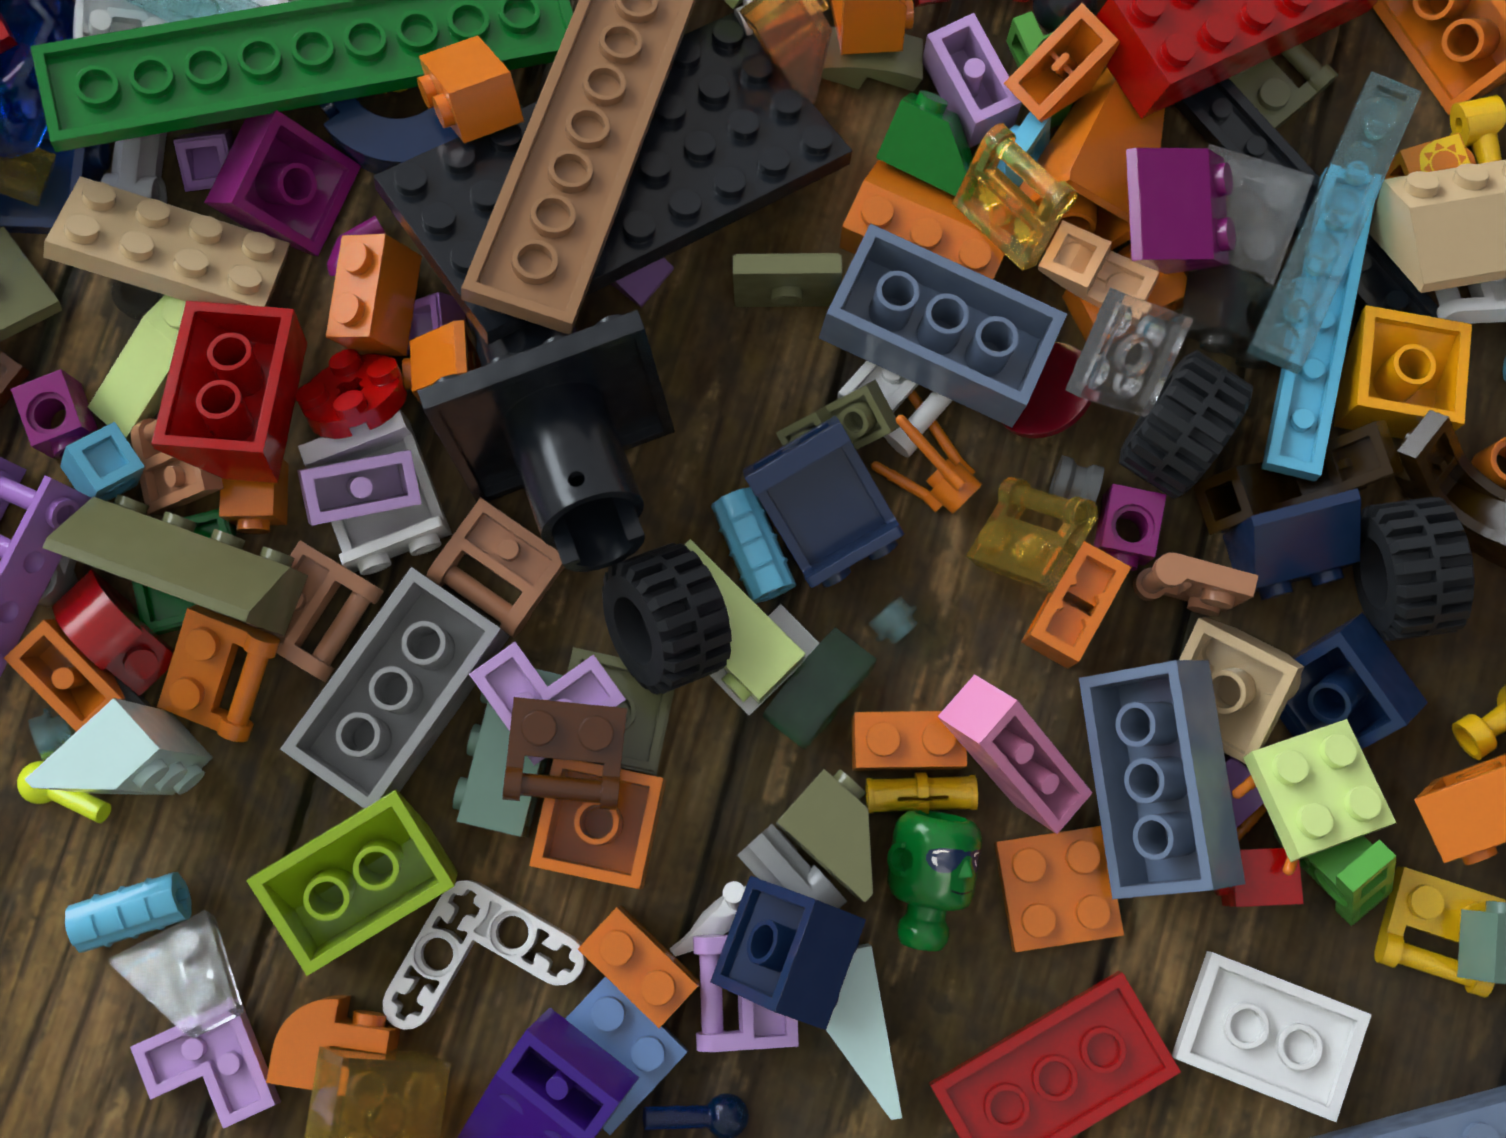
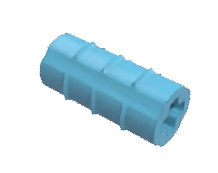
M748 487L733 491L712 503L711 508L719 524V532L725 538L730 550L729 556L733 557L740 574L739 580L743 581L749 598L756 604L773 599L794 588L796 583L787 564L788 559L784 557L778 543V535L774 533L766 515L767 512L752 489Z
M172 872L153 879L146 878L144 882L128 887L120 886L118 890L103 895L94 894L91 899L69 905L66 908L65 927L72 946L79 953H84L103 946L111 947L113 943L128 938L136 939L139 935L156 929L164 930L166 926L190 919L192 915V902L189 889L180 874Z

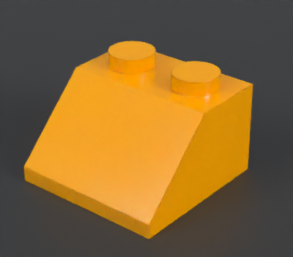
M1366 305L1361 311L1343 363L1336 399L1334 427L1355 430L1374 421L1386 420L1391 436L1404 439L1405 435L1412 428L1417 427L1428 411L1432 410L1448 416L1454 431L1458 430L1465 424L1472 324Z

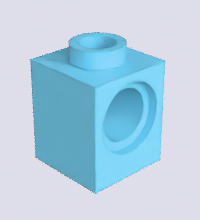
M115 422L67 445L60 465L77 491L91 498L94 496L105 501H109L115 498L117 494L121 495L136 487L145 468Z

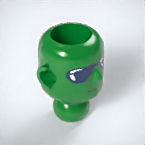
M913 810L903 814L896 822L892 846L887 855V884L891 893L898 900L907 903L906 914L899 920L897 925V936L902 945L923 951H941L946 946L950 936L949 927L945 921L947 911L966 909L972 902L982 849V835L980 829L973 821L942 812L929 811V814H926L921 810Z

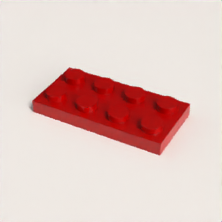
M1117 971L929 1082V1085L959 1138H1072L1178 1075L1181 1071L1123 972Z

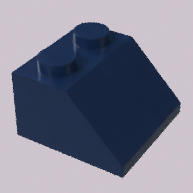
M1356 488L1250 516L1223 535L1232 568L1259 575L1255 592H1259L1261 601L1293 592L1291 585L1293 582L1310 578L1312 587H1317L1344 579L1343 569L1360 561L1361 497L1359 490Z
M1362 612L1317 639L1292 657L1304 666L1301 673V684L1295 696L1287 701L1279 718L1293 737L1347 719L1361 749H1364L1408 725L1428 702Z
M750 876L710 982L775 1013L826 1030L832 1012L837 1005L839 993L852 957L857 950L866 919L814 898Z

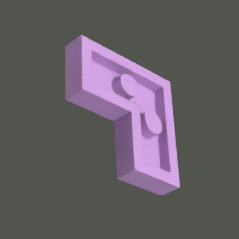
M516 642L469 674L509 731L514 697L617 707L626 700L594 654L548 687ZM528 756L534 766L545 759Z
M240 998L130 1047L150 1100L203 1076L223 1129L281 1102L275 1085L266 1083L268 1067Z

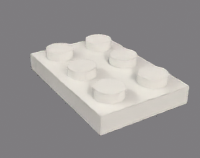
M1207 951L1172 1052V1057L1337 1122L1372 1014Z

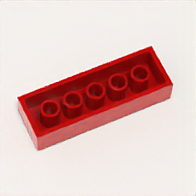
M1107 0L1096 17L1120 41L1106 67L1140 118L1143 119L1367 13L1379 0Z

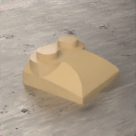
M1207 617L1198 618L1179 659L1209 660L1224 753L1246 764L1243 759L1244 756L1265 746L1287 701L1294 697L1299 690L1301 673L1304 669L1303 665L1287 653L1235 627Z

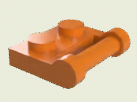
M197 604L187 608L157 707L213 729L224 739L233 742H247L254 725L250 720V716L269 659L275 658L280 639L270 633ZM241 646L247 652V656L228 711L221 708L220 704L238 647Z

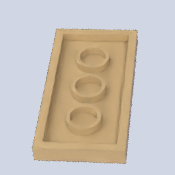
M80 176L45 239L43 257L184 301L268 307L286 262L290 243L270 237L264 233L254 232L217 220L211 216L191 212L157 199L147 198Z

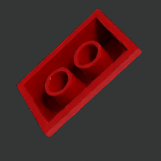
M186 301L151 442L153 448L223 479L278 483L296 400L295 394L298 390L307 348V341L295 310Z

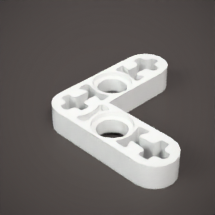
M473 880L457 881L453 888L441 895L389 985L383 999V1012L387 1015V1020L394 1027L403 1030L414 1029L428 1022L437 1010L475 941L546 983L555 986L567 985L576 980L584 971L587 960L578 950L582 943L574 936L482 883ZM472 890L477 894L473 903L480 910L477 916L473 914L466 915L460 922L457 930L468 933L463 941L454 931L439 928L437 924L441 918L447 924L452 923L459 910L458 905L453 902L454 896H464ZM509 916L521 918L528 927L529 935L527 941L519 948L506 947L499 938V926ZM540 929L549 934V937L542 942L546 947L557 951L564 945H567L572 949L569 954V959L575 963L572 971L564 968L558 975L554 974L550 970L553 961L540 952L536 953L534 963L525 958V955L536 945ZM433 938L445 939L453 949L452 961L443 970L431 968L424 959V948ZM412 967H414L423 977L439 981V985L436 990L431 984L424 985L417 998V1002L423 1006L422 1013L415 1011L404 1017L400 1013L403 1004L397 997L399 993H410L418 983L420 978L409 975Z

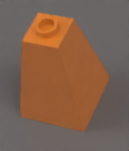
M1105 67L1092 90L1076 101L1000 215L999 224L1046 251L1062 221H1066L1111 241V250L1129 241L1131 237L1126 149L1161 148L1165 108L1141 119L1108 68Z

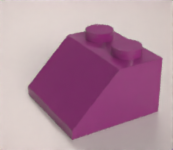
M275 110L270 114L245 119L204 203L249 230L289 242L290 247L312 256H318L361 165L289 117Z
M1209 148L1126 149L1132 261L1164 274L1229 266V251L1234 250L1236 245L1234 222L1231 217H1227L1226 196H1230L1233 191V176L1229 163H1224V158Z

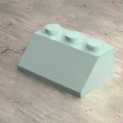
M113 698L24 780L32 788L94 794L173 795L177 792L181 795L194 787L203 778L205 772L202 768L213 757L173 713Z

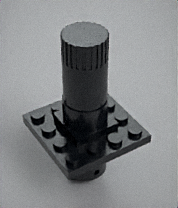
M638 310L624 315L607 316L596 325L581 331L578 330L575 323L570 335L531 323L487 345L468 318L476 341V352L482 367L461 375L444 376L433 385L417 390L424 412L475 501L477 502L481 497L488 502L524 488L542 540L547 545L557 548L562 564L568 570L575 572L595 571L612 566L630 557L642 546L645 540V534L638 519L643 512L644 501L625 451L675 432L646 331Z

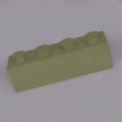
M117 494L114 504L93 496L46 538L42 547L43 549L285 636L308 575L291 568L295 558L264 546L260 555H255L242 550L245 540L217 529L213 530L211 538L194 533L197 525L196 522L169 512H165L162 521L146 515L149 508L148 505Z

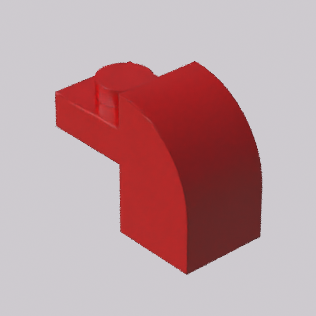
M93 569L52 605L57 623L74 645L100 670L103 671L106 668L138 696L142 695L169 669L174 649L138 619L132 604Z

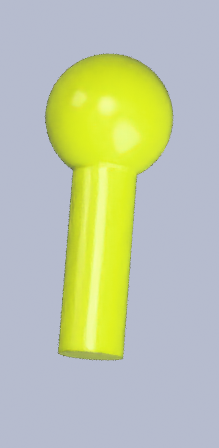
M44 761L28 764L18 776V791L30 803L45 804L54 801L97 823L104 822L110 815L111 804L89 793L32 788L24 779Z

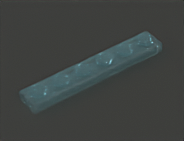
M1371 71L1358 96L1247 353L1296 374L1304 367L1422 91Z

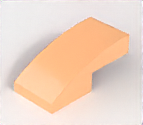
M1062 221L1038 266V270L1083 300L1134 325L1158 280L1159 272L1111 251V241L1066 221Z

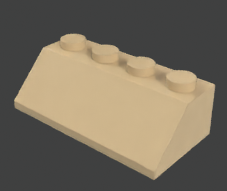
M1506 160L1481 164L1467 163L1461 164L1456 168L1432 172L1416 171L1407 176L1383 179L1369 234L1421 293L1506 279Z

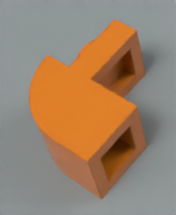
M334 995L308 1003L292 1013L280 1027L274 1040L266 1083L322 1092L335 1085L342 1047L387 1054L397 1049L401 1029L394 1027L392 1024H386L387 1015L380 1012L354 1010L352 1018H348L351 995Z

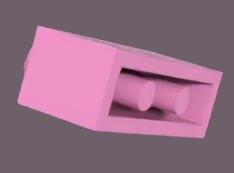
M975 674L938 715L942 723L1017 808L1054 833L1058 834L1093 793L1018 700Z

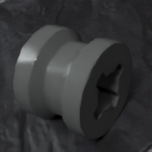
M1062 455L1051 482L1046 505L1057 509L1063 505L1073 507L1078 515L1089 518L1101 488L1104 467L1094 464L1087 468L1077 465L1073 458Z

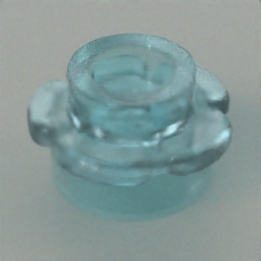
M901 596L888 604L868 623L878 634L875 640L881 642L887 637L893 644L901 640L918 624L912 617L917 611V606L913 605L910 607Z
M48 708L43 709L44 715L28 720L34 743L42 760L50 757L72 736L68 723L60 715L53 717Z

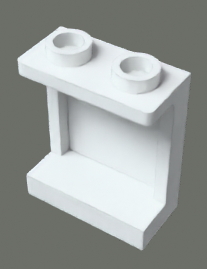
M401 410L387 422L372 430H369L365 422L359 426L349 428L353 435L351 437L342 439L320 437L298 446L304 465L307 468L411 450L422 504L331 522L342 551L339 554L342 566L350 571H360L361 575L379 572L391 565L390 558L410 551L412 556L430 552L441 546L440 539L452 535L410 421Z

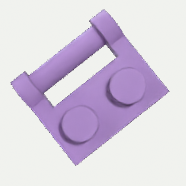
M728 935L693 936L694 954L699 955L702 1031L696 1033L697 1051L723 1052L799 1047L798 1020L775 1013L739 995V1030H724L722 988L710 981Z

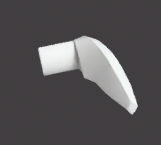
M736 881L727 883L723 888V896L715 900L703 911L691 930L670 947L674 956L694 951L693 936L724 935L731 928L746 886L743 887L741 883Z

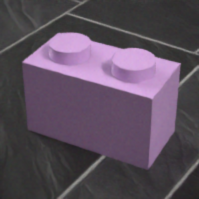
M972 13L927 34L923 53V65L940 97L948 102L947 109L958 114L969 148L1015 125L1022 102L1003 84L1009 76L976 15Z
M411 450L297 470L307 519L310 525L422 504Z

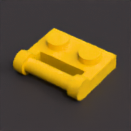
M1397 867L1394 875L1393 892L1389 894L1375 946V961L1392 968L1401 964L1465 985L1468 993L1484 998L1488 997L1495 983L1457 977V959L1405 943L1403 936L1405 928L1408 927L1459 944L1461 909L1485 911L1486 901L1506 902V900L1407 867Z

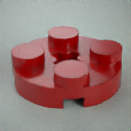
M346 349L334 354L328 362L329 367L318 373L309 383L301 386L295 394V398L311 430L321 437L330 439L351 437L353 435L349 428L359 426L365 422L369 430L381 426L401 409L407 397L404 377L394 358L380 354L359 355L355 349Z

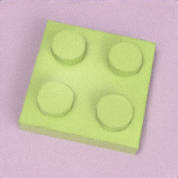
M1347 719L1254 750L1243 757L1290 862L1376 832L1396 823Z

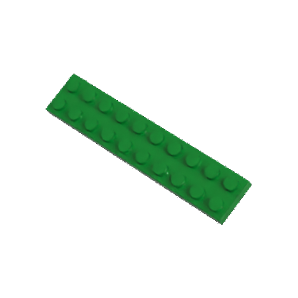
M298 0L30 47L50 142L55 152L265 115L273 113L275 110L281 112L419 87L417 78L424 76L419 60L420 55L477 35L508 70L552 63L555 60L573 16L570 0Z

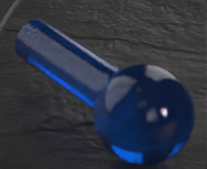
M723 1093L712 1098L708 1105L644 1107L642 1119L644 1130L708 1128L718 1138H735L745 1130L748 1124L749 1113L746 1104L740 1097L731 1093Z

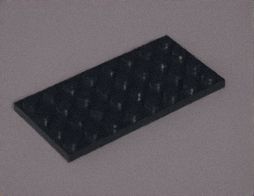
M734 12L683 35L586 296L850 165L852 149L753 34L748 36L745 34ZM537 102L521 108L524 118L522 123L467 143H463L459 137L374 175L376 191L487 345L532 323L461 300V287Z

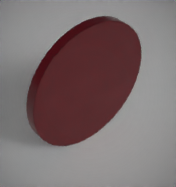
M1055 342L1027 406L1013 427L1003 423L1002 425L1013 434L1035 439L1056 435L1074 425L1085 414L1095 394L1096 377L1088 358L1074 346Z

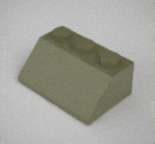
M823 769L780 817L776 825L855 898L866 902L873 894L868 808L859 801L866 792L842 770L839 769L832 776Z

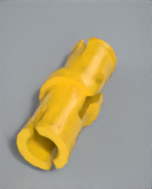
M915 772L914 778H866V807L869 814L874 812L921 810L929 814V810H977L978 785L975 775L928 777L926 772Z

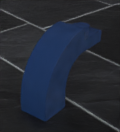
M356 98L318 105L329 119L323 125L335 145L344 155L361 165L363 169L374 174L383 172L458 138V135L451 126L445 129L442 127L434 108L427 109L412 117L394 119L370 112Z

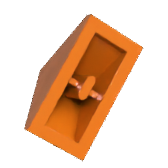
M1081 3L1003 84L1040 122H1043L1092 90L1119 46L1120 41Z

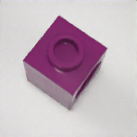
M62 369L11 389L31 447L51 458L62 459L67 445L98 430L92 411L88 408L89 403L81 382ZM66 409V417L59 427L51 429L53 416L58 411Z
M1112 484L1103 494L1094 546L1131 567L1130 571L1137 570L1138 565H1146L1156 556L1166 494ZM1118 519H1128L1136 524L1139 530L1138 542H1127L1118 535L1116 531Z

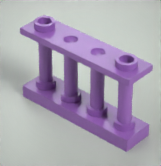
M1 457L0 520L9 503L27 511L12 539L0 534V677L8 663L4 657L17 646L63 556L42 548L46 538L91 499V497L48 476H44L37 491L22 485L20 482L26 469Z

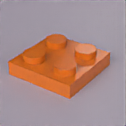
M1101 826L1062 831L1058 834L1049 833L994 842L1013 952L1124 936L1118 899H1112Z

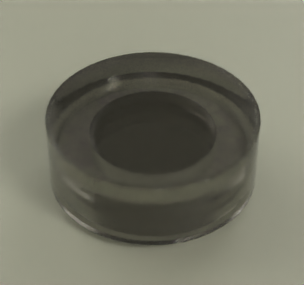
M115 279L111 288L112 300L116 307L128 317L139 321L164 296V294Z

